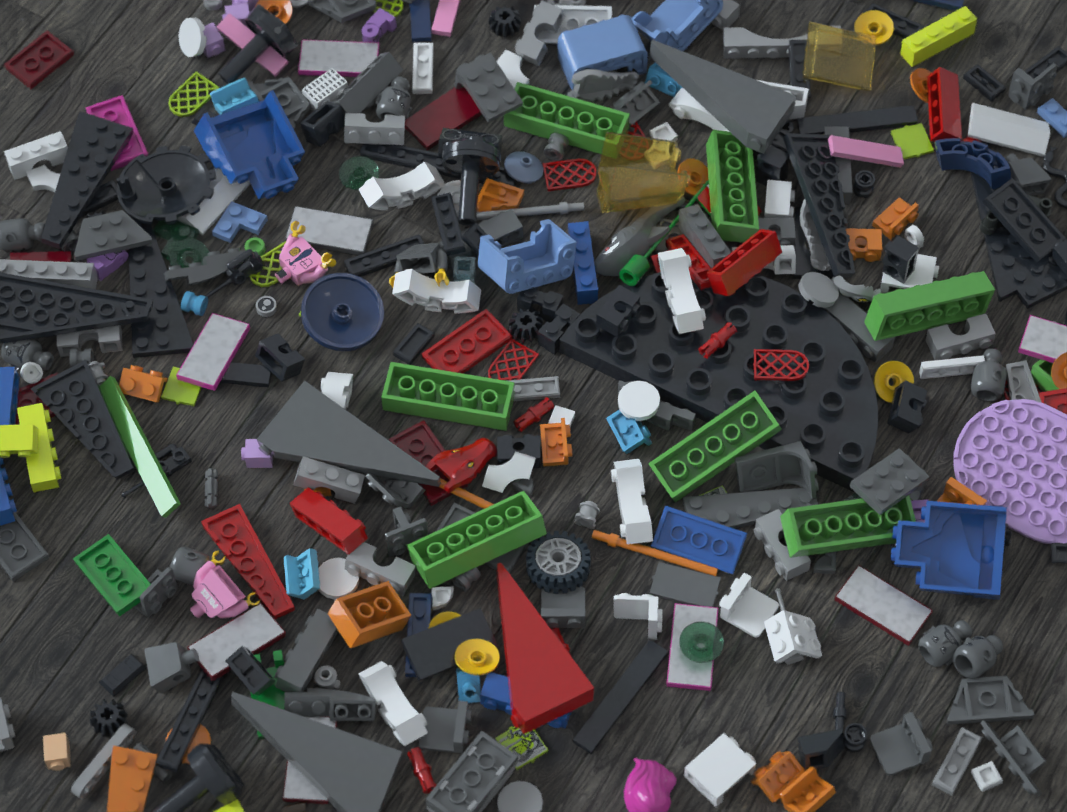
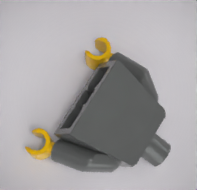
M439 243L413 245L396 256L397 262L394 274L407 269H413L419 274L438 271L434 276L437 285L440 287L442 280H444L446 286L449 284V279L445 273L447 271V254ZM395 275L389 279L392 288L394 287Z

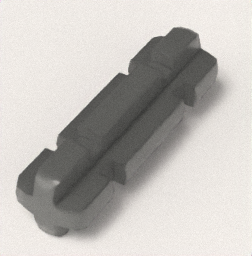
M209 468L205 472V479L207 480L205 481V497L207 498L205 499V507L214 509L218 505V498L216 497L218 496V471Z

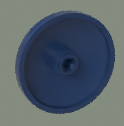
M333 273L319 278L307 289L302 300L301 319L307 333L320 345L336 351H352L366 346L377 336L384 319V306L377 290L365 279L348 273Z

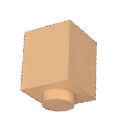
M66 733L43 736L44 761L48 770L59 771L65 767H71L70 746Z

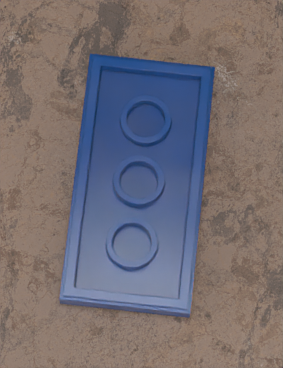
M665 506L651 547L718 568L720 571L734 575L747 533Z

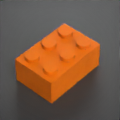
M389 581L337 598L327 613L350 649L401 631L412 616Z

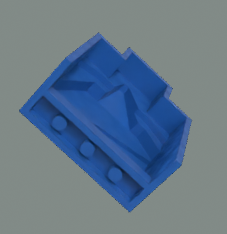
M274 90L270 91L265 100L212 118H210L208 112L203 114L194 132L215 169H221L230 184L237 182L242 184L249 180L258 199L264 197L270 199L277 195L278 192L283 191L286 193L294 189V185L299 178L292 166L301 161L305 151Z
M926 501V506H922L921 519L925 520V522L898 520V526H893V539H897L896 548L892 547L891 561H895V567L921 569V572H916V585H920V591L971 595L973 598L1000 600L1007 507Z

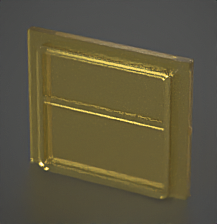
M809 22L803 77L871 91L876 36Z

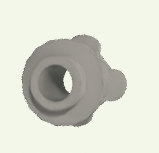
M93 361L90 363V366L100 386L108 378L103 371L105 363Z
M592 501L582 502L579 505V513L575 514L576 519L574 523L594 529L596 526L595 518L600 513V509Z
M322 666L317 669L314 683L320 689L333 690L340 687V681L337 680V673L333 667Z

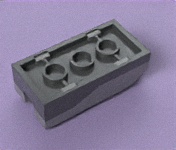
M481 731L426 798L427 810L430 812H482L513 773L518 762V756Z

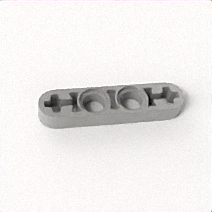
M127 724L122 725L74 782L71 792L80 799L85 798L111 767L113 745L127 748L134 739L136 730Z

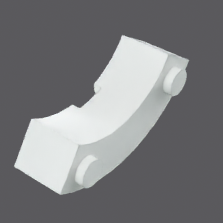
M684 88L679 90L669 104L674 114L680 119L696 120L714 130L730 132Z
M423 162L414 170L398 177L389 179L372 177L365 182L359 191L369 208L388 210V207L397 206L400 209L412 205L413 200L422 196L426 199L446 184L434 166Z
M682 248L658 253L661 276L664 279L666 288L669 289L665 291L673 315H676L673 316V321L677 331L681 334L704 329L703 321H706L704 309H701L693 289L689 267H691L689 254L686 255Z
M407 269L395 274L392 294L410 305L414 303L423 305L425 310L441 312L442 309L454 310V313H468L479 310L481 289L471 280L449 281L447 286L444 281H441L439 287L435 279L421 275L413 269Z
M328 372L326 378L321 380L322 393L345 410L346 407L348 408L352 395L353 374Z
M640 459L614 462V469H611L612 482H616L622 519V524H620L621 538L625 537L627 544L653 541L651 519L645 497H641V495L645 494Z
M381 661L359 673L369 696L376 699V705L380 704L381 708L378 709L380 715L387 725H390L392 729H396L393 733L404 746L428 733L425 728L427 725L425 717L422 713L419 714L404 696L394 679L396 673L391 665L388 666Z

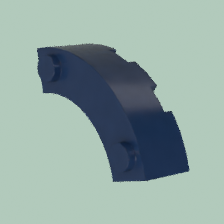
M961 138L935 141L936 156L942 171L959 169L974 172L983 177L992 189L1001 187L1011 179V168L1008 162L999 152L996 153L989 149L988 145L975 140L973 142L961 141Z

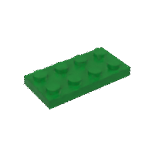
M109 534L73 558L75 564L119 617L140 603L141 594L151 585Z

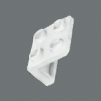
M743 573L740 579L736 578L734 580L730 594L724 595L719 604L721 607L720 618L758 638L765 629L764 622L774 616L779 608V603L750 587L752 577Z
M627 593L614 596V617L648 620V640H657V632H662V609H658V597L650 594L631 596Z
M783 610L764 622L776 662L781 663L796 653L814 658L822 656L821 645L815 632V624L811 618Z

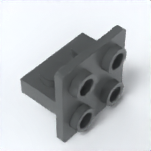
M651 80L647 83L640 82L613 104L615 110L630 114L629 127L660 103L648 88L652 84Z
M401 506L393 509L395 530L385 534L389 557L403 554L408 550V544L428 535L425 518L412 523L409 514H404Z

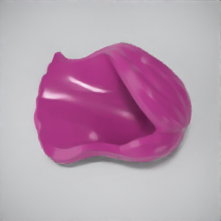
M634 758L636 766L630 773L624 788V800L628 811L667 812L671 804L670 792L676 784V777L657 761Z

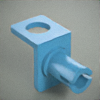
M456 668L459 701H468V703L480 702L479 675H471L460 668Z

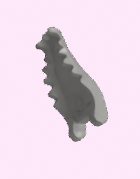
M595 69L583 70L573 75L572 82L575 86L572 91L568 92L567 96L594 102L595 99L602 101L604 96L611 99L612 95L618 96L619 91L624 89L631 91L637 84L639 76L636 72L612 73Z
M804 199L800 212V224L810 248L811 264L815 269L829 271L831 269L807 202Z
M842 276L832 277L831 279L842 295L851 297L857 302H872L873 297L881 293V288L873 291L872 286L865 287L864 284L852 285L847 283Z

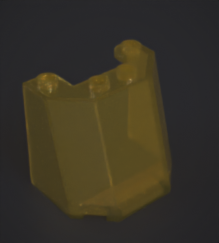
M607 132L598 167L600 182L597 187V198L601 212L609 213L677 204L684 195L685 188L689 187L690 175L687 174V171L682 170L681 173H677L675 169L676 162L680 161L681 149H678L677 141Z

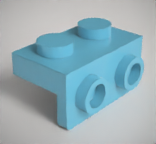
M241 78L210 93L215 110L220 115L259 102L257 95L249 88L245 78Z
M309 548L298 557L290 555L284 557L286 591L288 595L306 599L320 589L317 550Z

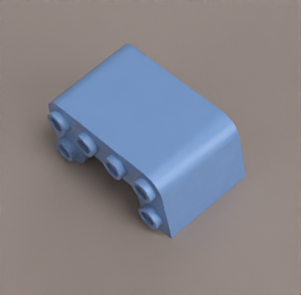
M620 15L573 30H566L558 37V60L572 90L575 86L572 82L573 75L587 69L607 72L627 67L628 71H632V68L635 69L638 75L647 72L648 54L629 15Z
M550 219L540 221L542 227L537 233L535 231L531 232L530 241L501 248L499 242H494L492 236H481L478 267L509 294L568 278L574 268L576 241Z

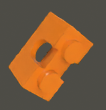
M846 228V233L850 236L848 246L850 253H852L853 261L857 258H865L868 262L880 261L882 229Z

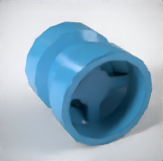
M186 291L182 298L181 310L186 312L193 311L194 314L203 316L207 309L208 297L203 295L196 296L195 293Z

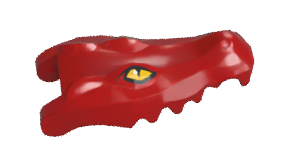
M480 438L468 446L437 454L425 467L432 472L436 469L442 472L449 479L444 489L451 493L456 488L469 484L476 478L477 474L485 467L486 462L492 457L497 456V446L488 438Z

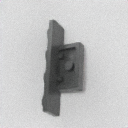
M983 720L980 722L984 727L981 731L989 741L993 739L997 747H995L997 753L1003 759L1006 757L1011 763L1008 767L1016 777L1020 775L1024 783L1022 786L1030 795L1033 793L1038 797L1041 796L1042 792L1029 776L1047 762L1021 727L1016 726L1004 737L1000 738L987 721Z

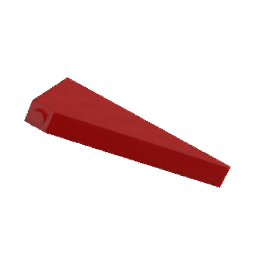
M498 563L497 586L512 713L511 720L516 728L519 727L522 733L526 734L593 701L594 687L503 564Z

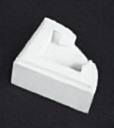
M453 586L432 588L433 610L443 608L451 601L454 593Z

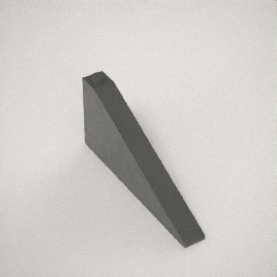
M651 41L649 55L651 59L742 144L765 154L793 113L796 95L658 41Z
M306 381L301 384L257 438L260 446L259 450L267 456L271 454L275 458L301 462L304 456L353 472L370 473L375 476L437 487L441 484L438 475Z
M232 693V705L328 799L329 803L338 812H381L402 760V751L241 694Z

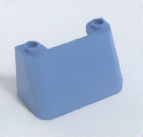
M665 0L651 16L645 11H640L631 19L636 30L650 42L655 40L684 51L721 12L723 1Z

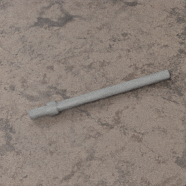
M559 202V205L512 209L516 217L560 213L561 215L572 211L584 210V202L570 204ZM510 209L477 212V220H487L495 217L500 212Z

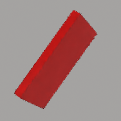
M485 309L423 352L422 358L432 369L464 374L508 343L512 335Z

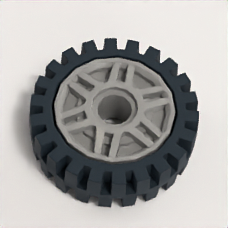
M554 531V535H551L550 532H547L545 538L541 536L537 541L533 540L531 546L529 545L526 555V568L529 579L531 578V582L534 585L537 583V588L542 589L544 587L545 592L548 593L553 589L554 594H558L559 590H562L564 594L567 593L568 588L572 592L576 590V586L581 587L583 581L586 582L591 567L590 551L587 544L583 543V539L580 537L576 539L575 534L571 533L568 536V532L563 531L562 535H559V531Z

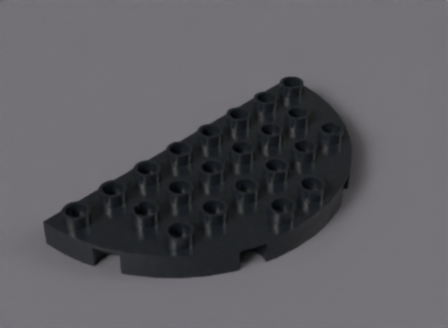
M661 272L642 277L635 286L622 285L640 296V305L642 307L636 317L633 316L629 319V327L625 332L622 331L618 337L596 326V314L615 291L613 290L589 306L559 339V353L618 381L647 382L658 390L661 401L668 402L680 409H688L696 414V418L707 423L753 391H756L782 429L758 447L767 450L801 441L804 449L809 450L811 462L816 464L817 475L850 491L855 492L850 487L851 481L870 469L878 430V405L875 387L866 362L850 335L822 307L813 305V301H807L800 292L785 284L755 274L746 284L739 287L734 294L724 296L714 294L712 287L700 290L691 278L698 304L705 311L706 321H703L704 329L679 334L673 321V316L676 315H673L665 291L669 289L664 284ZM727 322L732 323L730 328L734 325L737 333L732 335L725 342V345L722 348H718L708 359L704 358L706 353L701 355L698 350L699 347L703 346L710 339L711 335L714 332L717 333ZM754 349L799 351L808 359V373L802 379L795 381L754 380ZM756 355V362H757V361H759L761 358ZM772 355L766 358L770 363L775 360ZM785 355L781 360L787 363L790 358ZM800 356L796 358L799 363L804 361ZM764 361L759 364L763 369L768 366ZM779 361L774 364L778 369L783 366ZM792 362L788 366L794 370L798 365ZM756 367V374H758L761 370ZM771 367L767 370L770 375L776 372ZM784 368L781 372L787 376L791 371ZM800 368L796 372L801 375L805 371Z

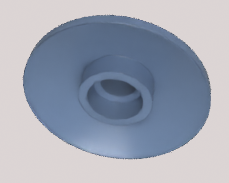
M513 152L505 159V170L516 181L534 183L542 177L543 165L537 157L530 153Z

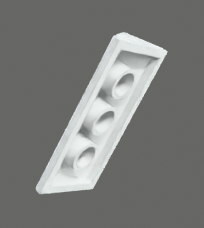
M554 5L563 10L565 17L557 33L551 30H544L538 35V40L545 44H558V37L563 31L612 19V6Z
M972 103L968 137L1042 157L1045 156L1050 136L1049 123Z
M215 169L216 180L210 181V188L214 189L212 198L204 199L199 205L200 211L194 216L188 213L177 219L199 234L204 235L226 211L231 201L234 202L251 184L249 180L242 184H238V182L230 184L222 170Z

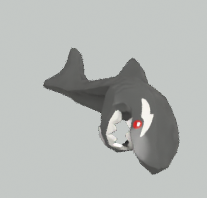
M681 197L672 201H665L663 198L659 199L651 209L640 216L631 226L624 227L614 234L611 244L595 260L596 272L603 276H619V272L633 255L644 256L653 244L670 230L667 226L656 227L657 223L666 214L681 206L685 202V198Z

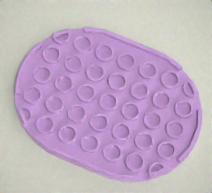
M1028 399L1004 400L992 404L981 412L979 411L964 426L957 439L954 450V473L956 480L986 499V506L1007 507L1006 524L1008 523L1009 528L1013 531L1045 544L1067 543V414L1044 403Z

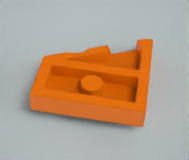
M487 178L478 196L477 212L517 209L524 196V189Z

